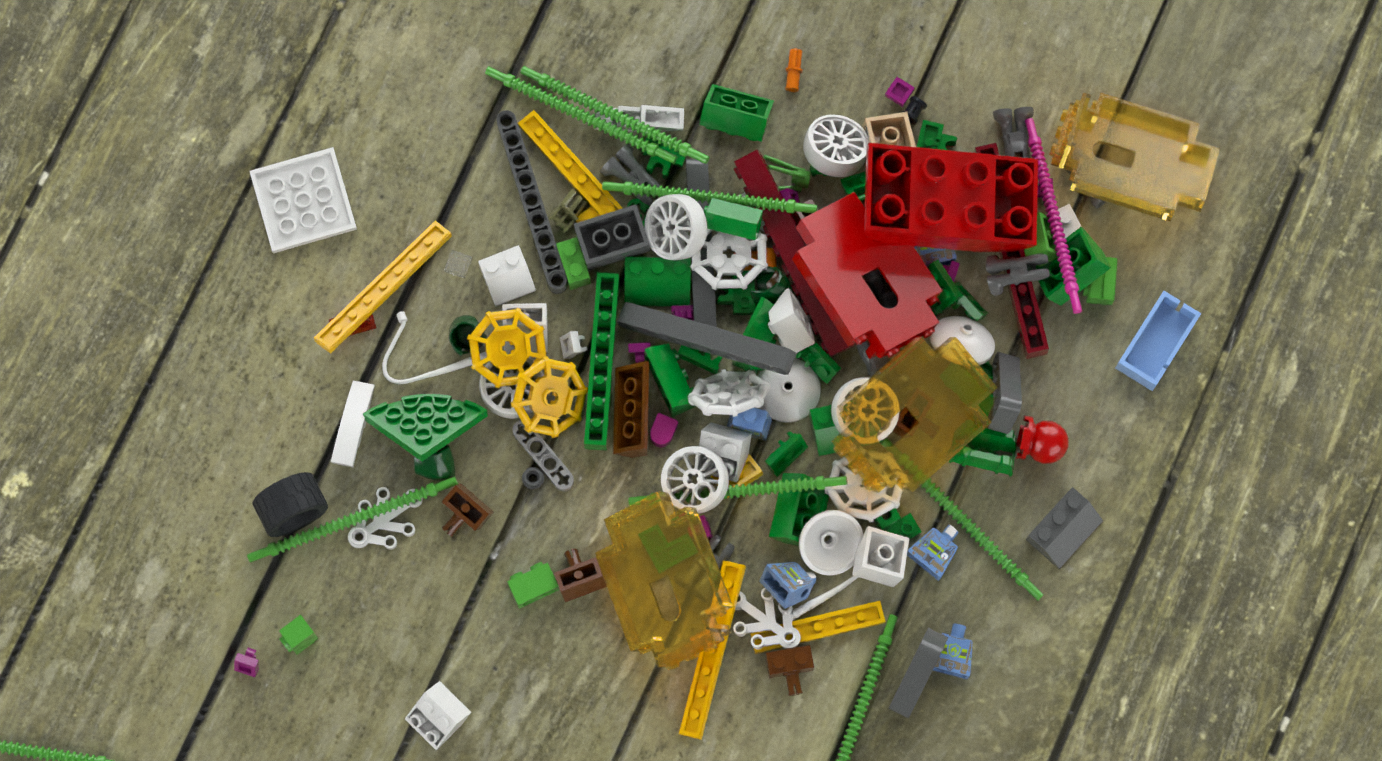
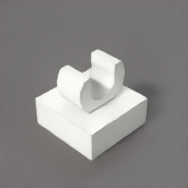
M570 331L560 337L563 359H571L587 350V347L582 348L580 346V342L585 337L582 335L578 336V331Z

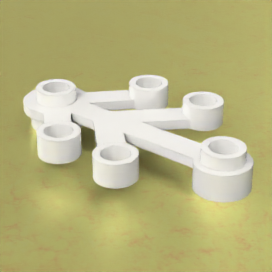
M381 487L377 490L376 495L378 499L376 506L379 505V502L385 503V500L390 498V492L386 487ZM415 489L408 490L406 495L409 494V491L415 492ZM381 491L387 492V496L385 498H381L379 496V493ZM421 498V501L415 502V504L410 502L409 506L405 504L403 508L399 506L398 510L392 509L391 513L389 511L385 515L381 513L380 517L375 515L373 522L367 526L365 520H362L361 524L357 522V526L353 527L348 533L349 543L355 548H363L370 543L383 545L389 550L394 549L397 546V540L394 536L382 537L372 535V533L381 529L400 532L407 537L413 536L415 534V527L412 523L402 524L390 521L410 507H419L422 504L423 498ZM368 500L360 501L358 504L359 512H361L362 504L367 503L372 508L371 503ZM411 526L413 528L412 532L406 533L404 531L405 527ZM357 534L363 535L361 541L355 540ZM388 539L394 540L392 546L386 545Z
M763 588L761 591V597L765 602L766 615L747 602L744 593L739 592L741 599L737 602L735 610H744L759 622L751 624L735 623L733 630L737 636L743 637L748 633L768 630L777 634L764 638L759 634L754 635L751 638V644L753 648L758 650L764 646L778 644L785 649L795 648L799 645L801 636L799 631L792 626V606L787 610H782V606L778 604V608L783 614L782 627L776 623L774 597L772 595L768 598L764 597V594L768 592L766 588ZM739 626L744 627L742 632H737ZM792 634L793 638L791 640L785 639L786 635ZM756 639L762 640L760 645H755L754 641Z

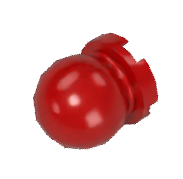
M1023 416V421H1026L1025 426L1020 425L1017 447H1020V453L1016 452L1015 458L1025 460L1026 456L1030 455L1034 461L1042 464H1052L1059 461L1066 454L1069 447V437L1066 430L1054 421H1041L1035 424L1033 417Z

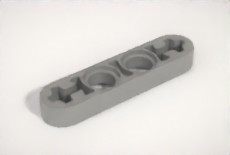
M521 420L517 421L512 428L515 439L559 491H569L574 485V478L571 472L538 433L527 432L530 439L525 444L524 441H527V438L524 434H517L519 432L518 427L524 428ZM533 442H540L543 446L541 452L533 453L530 450L531 444ZM550 458L554 459L557 463L556 467L552 470L544 467V462ZM562 468L563 470L560 471V474L563 478L569 477L568 485H559L560 478L557 474L554 477L551 475L557 473Z

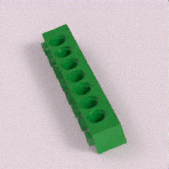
M597 272L584 449L607 451L619 293V274Z

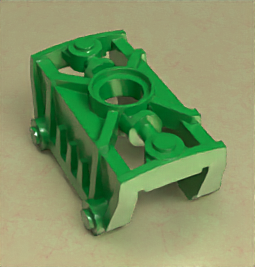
M965 420L953 433L949 463L955 462L962 464L964 467L968 465L994 471L995 474L1003 473L1012 477L1017 448L1015 431L1011 430L1009 434L987 429L985 426L976 425L972 420ZM955 440L966 442L969 447L961 446L955 443ZM1001 450L1010 452L1012 455L999 456L996 452Z

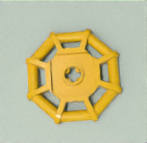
M517 307L514 310L488 311L471 335L467 337L472 359L471 368L493 383L495 388L517 385L519 377H503L504 371L517 369L518 372L522 373L524 372L522 366L529 357L536 358L531 366L539 362L542 357H546L543 333L545 329ZM513 319L512 325L499 326L496 320ZM518 320L532 330V332L526 334L517 327ZM491 323L494 330L487 339L481 338L480 336ZM534 335L537 353L531 352L530 338ZM478 342L485 344L486 358L480 360ZM505 342L514 345V349L510 351V354L502 350ZM488 361L492 363L493 366L499 369L498 376L483 364Z
M546 356L542 357L539 362L524 372H519L511 407H514L526 432H535L556 438L567 428L582 420L581 414L586 394L588 393V387L584 385L574 363L557 361ZM551 368L562 370L564 373L561 377L551 374ZM544 369L542 377H538L535 381L530 379ZM569 377L572 379L577 389L572 390L568 386L567 380ZM526 383L531 386L528 399L522 400ZM550 392H552V395L555 396V400H551L550 403H548L546 397ZM577 396L574 410L572 411L571 406L573 402V397ZM529 405V408L534 413L532 419L529 418L523 406ZM569 414L567 419L558 424L557 420L560 419V416ZM541 418L550 420V427L537 423Z

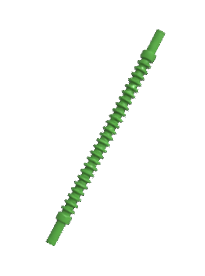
M490 66L485 71V74L503 82L504 86L508 88L513 87V90L518 89L519 93L523 91L524 95L529 94V98L539 99L540 103L545 102L546 106L550 104V108L555 107L556 111L560 109L561 113L566 112L567 116L571 114L572 118L577 117V121L582 120V123L585 124L587 122L588 126L593 125L594 129L598 127L599 131L604 130V134L609 133V136L614 135L615 139L620 138L621 142L625 140L626 144L631 143L632 147L642 148V152L647 151V154L650 156L656 155L675 164L678 156L659 148L657 143H650L649 140L644 141V137L639 138L637 134L634 136L633 132L628 133L627 129L623 131L622 127L617 128V124L607 123L606 119L601 120L600 116L596 118V115H590L589 111L585 113L584 109L579 110V106L569 105V102H563L562 98L558 100V96L552 97V93L542 92L541 88L537 90L536 86L531 87V83L526 84L524 80L521 82L520 78L515 79V76L512 74L506 75Z
M523 66L520 71L521 74L537 81L538 85L544 88L547 87L548 90L552 89L553 92L558 91V95L563 94L564 98L568 96L569 100L573 99L574 103L579 102V105L584 104L585 108L589 107L591 111L594 109V112H600L601 116L605 114V118L610 117L611 121L621 122V126L626 125L627 129L631 127L632 131L637 130V134L647 135V138H653L654 142L658 140V144L663 143V146H669L670 150L674 148V152L679 151V154L684 157L688 155L704 164H707L709 161V156L691 148V144L687 142L682 143V140L677 141V138H671L670 134L666 136V132L661 133L660 129L650 128V124L645 125L643 121L640 123L639 119L634 120L633 116L629 118V114L624 115V112H618L617 108L613 110V106L608 107L607 103L597 102V98L587 97V94H582L580 90L576 92V88L571 89L570 85L566 87L565 83L561 84L560 80L555 81V78L550 79V75L546 73L540 74L526 66Z
M604 181L602 185L603 190L624 192V195H632L634 193L635 196L640 194L643 197L646 194L647 197L652 195L653 198L656 196L660 198L665 195L683 194L692 197L697 202L700 200L701 203L707 201L710 204L711 199L715 198L750 206L751 208L756 207V209L760 207L763 210L768 208L769 211L774 209L775 212L780 209L781 212L786 210L787 213H794L795 211L814 213L818 209V205L796 203L795 200L790 199L787 202L785 199H782V201H779L778 198L773 200L772 197L767 200L766 197L761 199L760 196L755 198L752 195L749 198L748 195L742 197V194L736 196L735 193L731 196L730 193L724 195L723 192L718 194L717 191L712 194L711 191L706 193L705 190L700 192L699 189L694 192L693 189H690V191L687 188L681 190L680 187L676 190L675 187L669 189V186L663 188L662 185L659 188L657 185L651 187L648 184L645 186L644 183L641 186L639 183L633 185V182L628 181L624 184Z
M888 438L881 443L888 452L893 454L896 463L900 467L903 466V470H907L908 475L911 474L913 476L912 479H916V483H920L922 485L921 488H925V492H929L931 494L930 497H934V501H938L939 506H943V510H947L948 515H952V519H956L957 524H961V528H965L966 533H970V537H974L975 542H979V546H983L984 551H988V555H992L993 560H997V564H1001L1002 569H1006V573H1010L1011 578H1015V582L1019 586L1022 585L1037 601L1043 597L1044 594L1028 579L1029 576L1025 572L1022 573L1021 568H1016L1017 564H1012V559H1007L1008 555H1003V550H998L999 546H994V541H989L990 537H985V532H980L981 528H976V523H971L972 519H967V514H962L963 510H958V505L954 506V501H949V496L945 497V492H940V487L936 488V483H931V478L927 479V474H922L923 470H918V465H913L914 461H910L906 453H902Z
M817 476L816 479L810 477V480L804 478L803 481L798 478L797 481L792 479L789 482L786 479L785 482L779 480V483L773 481L772 484L767 481L766 484L760 482V485L756 482L754 485L748 483L745 486V484H742L741 487L738 484L735 487L729 485L724 499H727V496H730L731 499L734 496L739 498L740 495L746 497V494L749 497L752 494L758 496V493H761V495L765 493L770 495L771 492L777 494L778 491L781 494L783 491L789 493L790 490L792 492H796V490L801 492L802 489L808 491L809 488L812 491L815 488L817 490H824L825 487L847 485L848 480L847 476L832 478ZM707 487L701 490V498L708 497L710 490ZM680 490L679 493L676 492L674 495L677 499H680L684 492ZM692 491L686 498L687 503L691 500ZM653 492L647 496L629 497L630 506L645 504L659 506L660 503L665 505L666 502L671 504L665 497L664 492H661V494Z
M452 477L436 484L431 482L425 488L421 486L420 490L416 488L415 492L409 491L407 495L403 493L402 497L397 495L396 499L393 497L391 501L386 499L385 503L379 502L378 506L373 504V507L370 508L368 506L367 510L362 508L361 512L355 511L354 515L352 513L348 517L344 515L343 519L338 517L337 521L332 520V523L326 522L325 526L320 524L319 528L314 526L313 530L309 528L308 532L302 531L300 535L296 533L295 537L290 535V538L287 539L285 537L284 541L278 540V543L271 542L268 544V547L247 554L248 560L253 562L269 555L274 557L279 555L280 551L284 553L285 549L291 550V547L296 548L298 544L302 546L303 542L308 544L309 540L314 542V538L320 539L322 535L326 537L327 533L332 535L333 531L337 533L338 529L344 530L346 526L350 528L351 524L356 526V523L359 522L361 524L362 520L367 522L368 518L374 519L375 515L380 517V514L383 513L385 515L386 511L391 513L392 509L398 510L399 506L401 508L405 504L409 506L410 502L415 504L416 500L421 501V498L427 499L429 495L434 497L438 495V492L457 485V479Z
M889 615L882 635H879V645H876L877 651L873 652L875 657L871 658L873 663L869 664L871 669H867L869 674L865 675V678H867L866 681H863L865 686L861 687L860 699L856 700L858 705L854 706L856 711L852 712L854 714L853 717H850L852 722L848 723L850 728L846 729L845 741L841 742L843 747L839 748L841 753L837 754L839 759L835 761L851 759L849 754L853 753L851 751V748L855 747L853 742H856L857 739L855 737L859 736L857 731L861 730L862 718L866 717L864 712L868 711L866 706L870 705L868 700L872 699L870 694L874 693L872 690L876 687L874 683L878 682L879 670L883 669L881 664L885 663L883 658L887 657L885 652L889 651L887 647L891 646L892 643L891 636L898 619L895 615Z
M6 740L0 741V751L2 754L5 752L8 755L14 753V756L20 754L21 757L26 755L27 758L33 756V759L39 757L40 760L45 758L46 761H49V759H52V761H115L106 759V756L99 755L95 757L93 754L90 757L88 753L83 756L81 752L77 755L75 751L71 754L69 750L65 753L63 749L58 752L56 748L52 751L50 747L46 750L44 746L39 749L38 745L33 748L31 744L26 746L25 743L20 745L19 742L13 744L12 741L9 743Z

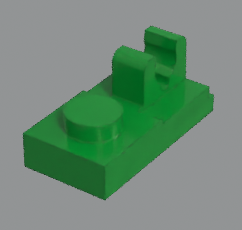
M956 282L955 285L962 296L952 308L955 310L962 305L970 319L982 320L988 312L960 282Z
M816 342L799 351L796 355L797 359L802 357L806 362L804 366H810L826 384L830 383L842 369Z
M681 345L678 351L680 359L714 375L719 373V365L723 357L718 356L711 360L710 353L705 352L704 356H702L699 350Z
M791 431L787 432L786 434L789 439L786 442L779 440L780 447L765 460L770 471L776 477L808 448L801 434H793Z

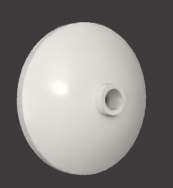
M950 316L938 320L939 324L935 327V333L930 336V340L934 349L943 358L962 366H978L990 360L995 350V342L990 332L982 324L963 316Z
M795 359L788 375L765 369L760 371L758 377L768 381L771 387L770 391L766 393L764 404L760 409L767 411L772 419L785 423L796 422L806 418L809 415L810 409L816 408L821 392L820 382L812 368L804 366L805 362ZM789 383L792 385V389L786 390L784 385Z
M840 510L821 512L812 517L802 529L799 538L800 555L805 564L816 573L822 575L843 573L854 565L855 555L864 535L862 528L857 520L846 512ZM830 535V539L828 541H824V538Z

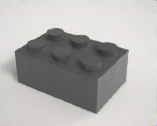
M637 205L574 224L575 233L588 271L624 260L625 257H633L650 251V244Z

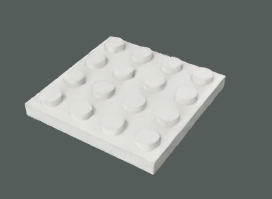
M333 147L250 171L273 253L357 230Z

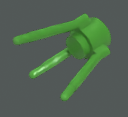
M768 155L763 156L766 160L788 168L784 169L769 165V169L792 176L791 183L795 184V186H778L780 191L789 188L801 192L802 188H808L811 171H806L804 168L796 167Z

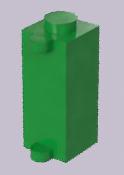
M715 198L711 199L709 206L704 207L703 211L707 221V229L751 240L758 239L763 210Z

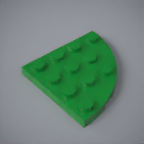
M416 394L403 396L401 401L387 404V402L381 403L364 412L363 416L367 423L422 462L488 417L487 409L472 401L465 400L463 402L455 400L450 395Z

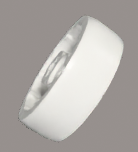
M825 115L816 119L808 128L804 138L803 151L807 161L819 172L833 177H846L859 171L865 163L869 140L865 130L854 120L841 115Z
M683 194L665 195L655 200L649 207L645 218V232L651 249L658 256L667 260H682L694 256L703 247L707 236V221L702 207L692 197Z
M529 357L523 364L522 368H524V366L530 367L531 364L534 362V359ZM490 362L485 365L490 371L496 368ZM510 370V374L504 371L505 377L517 376L519 374L518 370L515 374L513 370ZM541 370L535 374L533 378L536 380L538 377H542L544 375L543 371ZM481 375L479 389L485 405L498 416L509 419L519 418L514 407L511 409L502 408L508 396L511 397V402L513 401L516 389L512 390L509 386H502L495 393L488 395L487 389L495 388V385L487 383V379ZM531 386L525 387V394L529 395ZM502 393H505L499 405L492 401ZM529 405L524 406L528 415L533 412Z
M860 377L848 381L837 391L832 402L831 414L835 427L843 437L859 444H873L886 438L895 428L899 417V404L894 392L887 384L875 378ZM856 386H859V389H858V391H857V396H856V394L854 393L853 389H854ZM867 388H870L873 394L872 399L866 400L863 396ZM848 392L854 399L856 404H853L845 400V396L848 394ZM886 397L888 406L877 407L876 404ZM842 403L853 407V410L841 411ZM862 408H867L870 412L865 414L861 410ZM889 410L888 419L877 415V412ZM854 414L845 423L843 422L842 415ZM874 418L886 423L882 429L878 427L873 420ZM857 419L855 427L851 433L848 430L847 426ZM868 421L877 432L872 436L869 435ZM863 422L864 437H859L857 433Z
M689 446L676 451L668 458L662 470L661 486L665 497L674 507L687 513L699 514L715 508L723 500L728 490L729 475L725 463L716 453L704 447ZM695 454V467L693 469L688 456ZM701 455H705L708 459L700 469ZM683 458L689 469L687 471L677 465ZM714 461L716 468L705 473L711 462ZM674 468L684 474L683 477H672ZM719 472L718 480L707 479V477ZM693 475L697 477V484L692 483L693 479L691 477ZM672 480L683 481L684 483L673 489L671 487ZM712 484H718L717 490H715ZM708 486L710 489L708 497L701 498V490ZM687 488L680 499L675 497L674 494ZM692 491L691 505H685L684 501ZM696 499H698L702 503L700 505H696Z

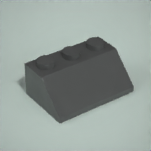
M1072 487L1028 535L1026 541L1060 569L1103 520L1091 503Z

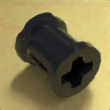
M911 96L909 99L910 103L905 111H901V113L907 112L910 123L916 125L918 122L917 118L922 110L927 108V104L920 98Z

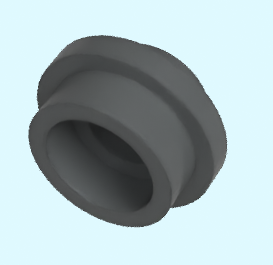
M535 467L526 469L522 475L524 486L532 490L540 488L544 483L543 472ZM535 475L537 477V481L530 482V476Z

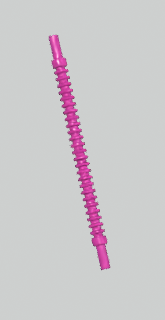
M1028 118L1025 120L1029 135L1028 145L1031 148L1030 152L1033 153L1031 157L1038 159V180H1040L1038 184L1042 191V200L1045 202V212L1048 213L1046 216L1049 218V228L1052 229V239L1055 240L1053 244L1056 246L1055 250L1058 251L1056 255L1059 257V267L1062 268L1060 272L1063 273L1062 278L1065 279L1063 283L1065 284L1066 293L1069 294L1073 313L1077 314L1082 312L1078 296L1079 286L1076 283L1077 279L1074 277L1075 272H1072L1074 268L1071 266V256L1068 255L1070 253L1067 250L1068 245L1065 244L1067 240L1063 233V224L1060 222V212L1057 211V201L1054 200L1056 196L1053 195L1054 190L1052 189L1053 185L1050 184V174L1047 173L1049 169L1045 162V153L1042 151V141L1037 136L1033 118Z

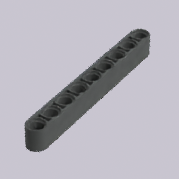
M503 110L496 118L499 134L548 288L554 294H561L565 292L568 286L566 273L516 117L513 112ZM505 119L512 121L509 126H503L501 122ZM510 139H517L519 141L515 146L507 144ZM521 158L525 161L521 166L514 164L516 159ZM528 178L531 180V183L524 186L520 184V181ZM530 198L538 201L533 206L526 204V201ZM536 218L544 220V223L540 226H536L532 222ZM542 238H548L550 243L542 246L539 244V241ZM549 258H554L557 260V263L553 266H548L545 264V261ZM555 278H560L563 280V283L560 286H554L552 281Z
M686 159L687 190L693 189L696 192L699 189L700 192L705 190L708 193V163L704 164L696 159ZM700 200L698 201L703 210L705 206H709L707 201L701 203ZM712 231L706 236L705 241L709 242L712 239ZM703 247L701 248V261L707 259V249ZM704 267L708 272H710L714 276L713 267ZM692 271L694 321L717 328L715 290L696 271Z
M629 302L624 303L616 322L619 326L634 332L783 375L789 374L797 355L793 350Z

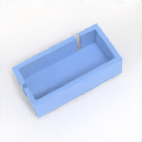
M1166 291L1162 292L1115 369L1151 391L1158 384L1201 315L1200 312L1185 303L1179 312L1175 309L1180 300Z

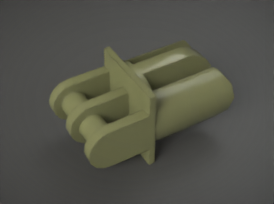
M574 189L570 190L559 206L553 208V212L548 217L549 220L555 222V226L562 228L563 233L578 220L577 216L587 205L586 201L581 202L582 197L580 195L573 198L576 194Z

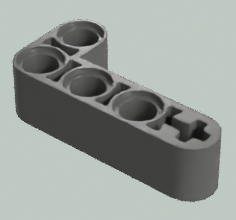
M997 352L992 364L993 406L986 420V428L1009 434L1022 406L1020 358Z
M930 628L927 629L888 709L909 719L949 637Z

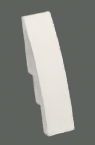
M641 105V107L618 106L617 108L618 112L623 111L624 115L629 114V118L633 116L634 120L639 119L640 123L643 121L645 125L650 124V128L655 127V130L681 131L684 128V108ZM600 112L595 113L596 118L600 116L601 120L606 119L607 123L617 124V128L622 127L623 131L627 129L626 125L621 126V122L616 123L615 120L611 121L610 117L605 118V114L601 116Z
M358 381L352 382L338 430L331 463L354 467L363 429L366 426L363 413L370 408L375 385Z

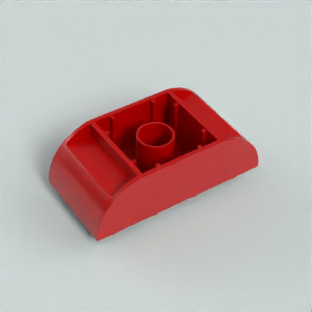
M879 143L867 144L864 235L878 242L895 245L972 252H1009L1028 249L1037 245L1038 159Z

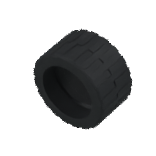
M308 472L291 475L271 484L261 491L252 502L267 535L270 537H280L296 532L319 519L328 509V504L313 474Z

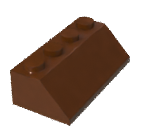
M647 361L615 368L613 454L629 458L648 455L649 362Z

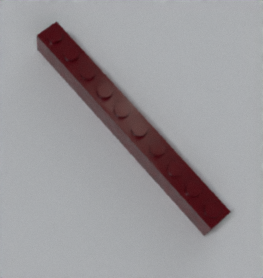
M996 143L975 147L974 153L999 155ZM1024 249L999 252L1000 259L1026 257ZM1010 269L1004 270V274L1010 273ZM1032 281L1022 282L1018 285H1007L1026 359L1048 355L1049 346Z
M755 150L734 161L736 165L734 171L739 180L743 179L746 185L743 189L749 198L753 195L755 198L760 196L761 199L766 197L767 200L771 197L773 200L778 198L779 201L784 199L759 150ZM768 208L763 210L762 219L765 223L762 226L768 238L772 237L775 243L772 245V248L777 257H782L785 263L782 265V268L787 277L791 275L794 281L791 286L797 296L801 295L804 301L801 306L806 315L810 314L813 320L811 326L815 334H820L823 340L820 343L822 349L827 354H830L831 357H835L857 346L854 343L848 347L792 260L797 250L807 246L796 229L797 224L792 214L787 213L786 210L781 212L780 209L777 212L774 209L769 211Z

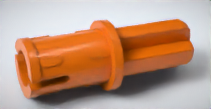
M797 48L790 50L789 63L786 68L787 82L785 89L789 92L799 91V79L803 71L801 69L802 50Z

